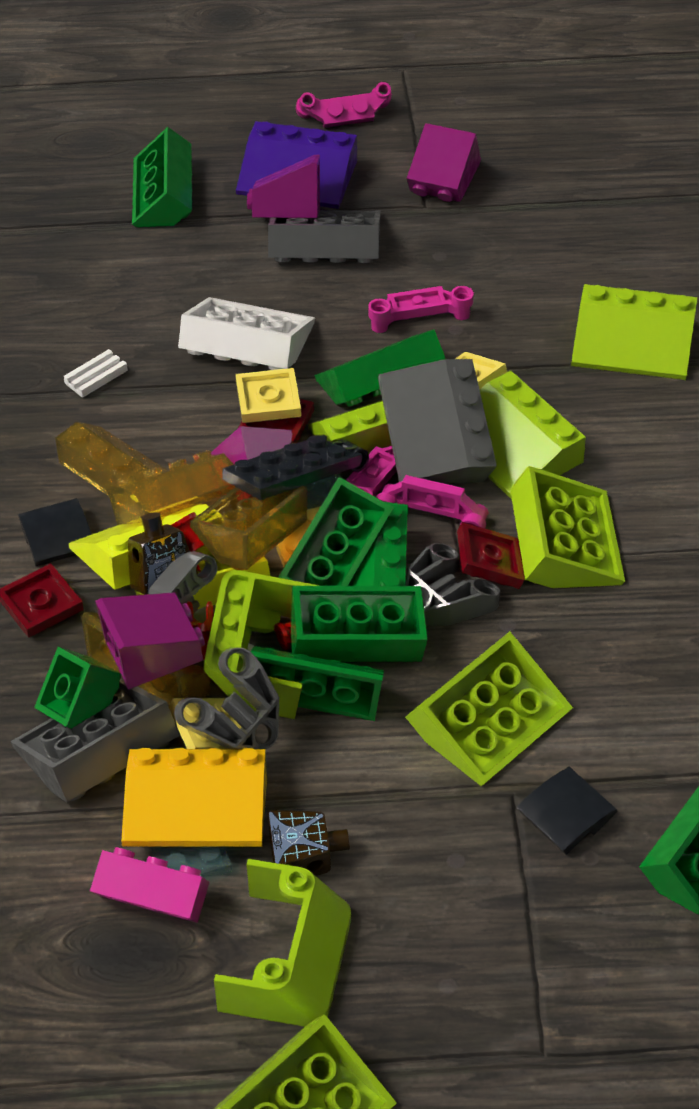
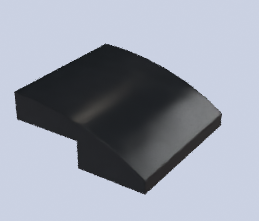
M77 498L18 514L35 567L75 556L76 554L69 549V543L92 535Z
M570 766L540 785L517 806L519 812L565 855L589 832L594 836L618 812L612 804Z

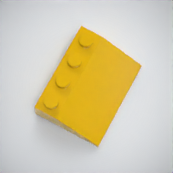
M129 749L125 779L122 847H262L267 787L266 749Z

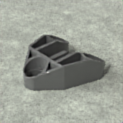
M434 543L426 547L408 568L405 586H421L426 626H449L495 611L500 604V589L498 586L484 579L463 580L457 583L453 574L458 569V552L453 547L443 543Z
M187 552L170 563L152 584L149 594L175 592L181 604L188 601L192 603L194 618L197 621L204 622L206 620V607L198 609L200 604L194 599L193 595L214 579L217 573V562L213 557L201 552ZM204 560L206 564L201 573L196 574L198 563Z
M239 647L226 649L219 657L218 665L220 671L234 685V688L257 710L254 711L237 693L233 692L223 701L221 707L242 727L241 729L223 712H219L201 698H185L179 701L174 711L175 720L182 727L226 748H270L276 742L279 734V696L263 666L251 651ZM233 653L239 654L243 659V667L237 673L232 672L227 664L228 658ZM189 703L195 704L200 712L198 719L193 723L186 721L183 715L184 708ZM259 724H263L268 729V738L261 744L255 740V733Z

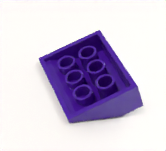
M255 121L248 137L236 194L247 196L249 189L253 188L257 180L313 155H320V206L339 209L357 163V135Z

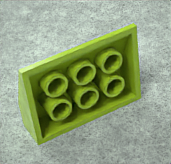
M584 284L571 366L686 380L697 297Z
M512 371L487 382L480 389L497 465L488 478L509 498H511V487L528 466L562 475L584 463L586 437Z
M528 466L510 489L525 580L550 588L623 585L625 577L607 491Z
M509 631L405 718L429 746L482 786L573 707Z
M324 1014L308 1023L214 1109H391L397 1102Z

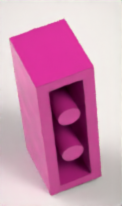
M115 847L113 853L102 850L90 892L104 898L198 923L210 883L200 876L201 870L181 865L179 871L167 868L168 861L148 856L146 862L134 859V852Z

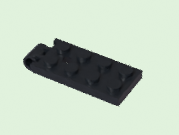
M315 435L309 437L308 440L285 445L284 448L272 452H263L260 456L249 460H238L234 465L223 468V480L259 500H264L350 469L355 472L362 471L368 464L369 454L367 450L345 439L330 442L325 435Z

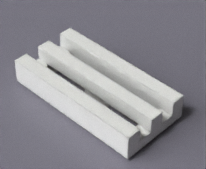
M108 349L66 374L64 382L83 398L128 371L127 363L125 361L120 362V358L117 355L113 356V352Z

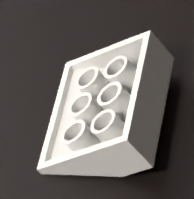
M208 297L182 314L178 348L187 349V352L192 355L212 354L218 360L238 359L241 360L242 364L248 366L263 364L268 365L270 370L288 369L296 362L314 325L315 317Z

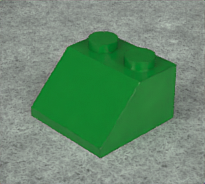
M57 647L34 708L65 727L72 729L111 705L112 699L119 688L121 674L90 656Z

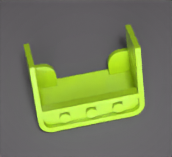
M232 570L225 573L221 580L205 654L204 671L228 697L235 692L256 711L257 709L222 674L218 665L219 657L222 652L229 648L239 647L248 650L252 631L270 633L274 631V625L280 622L281 616L291 618L292 586L319 585L241 570ZM233 653L230 655L227 662L229 669L234 673L242 669L243 659L239 654ZM268 677L279 696V716L295 719L302 683Z
M248 859L249 897L302 906L288 960L268 958L261 961L255 968L252 980L219 974L215 975L214 986L217 1012L305 1027L314 1019L324 1014L327 1017L329 1015L351 924V908L343 898L305 868Z

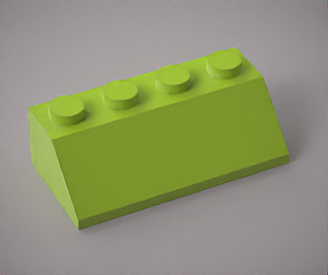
M383 401L308 424V428L313 436L325 435L330 442L345 439L367 450L368 454L376 446L379 448L392 446Z

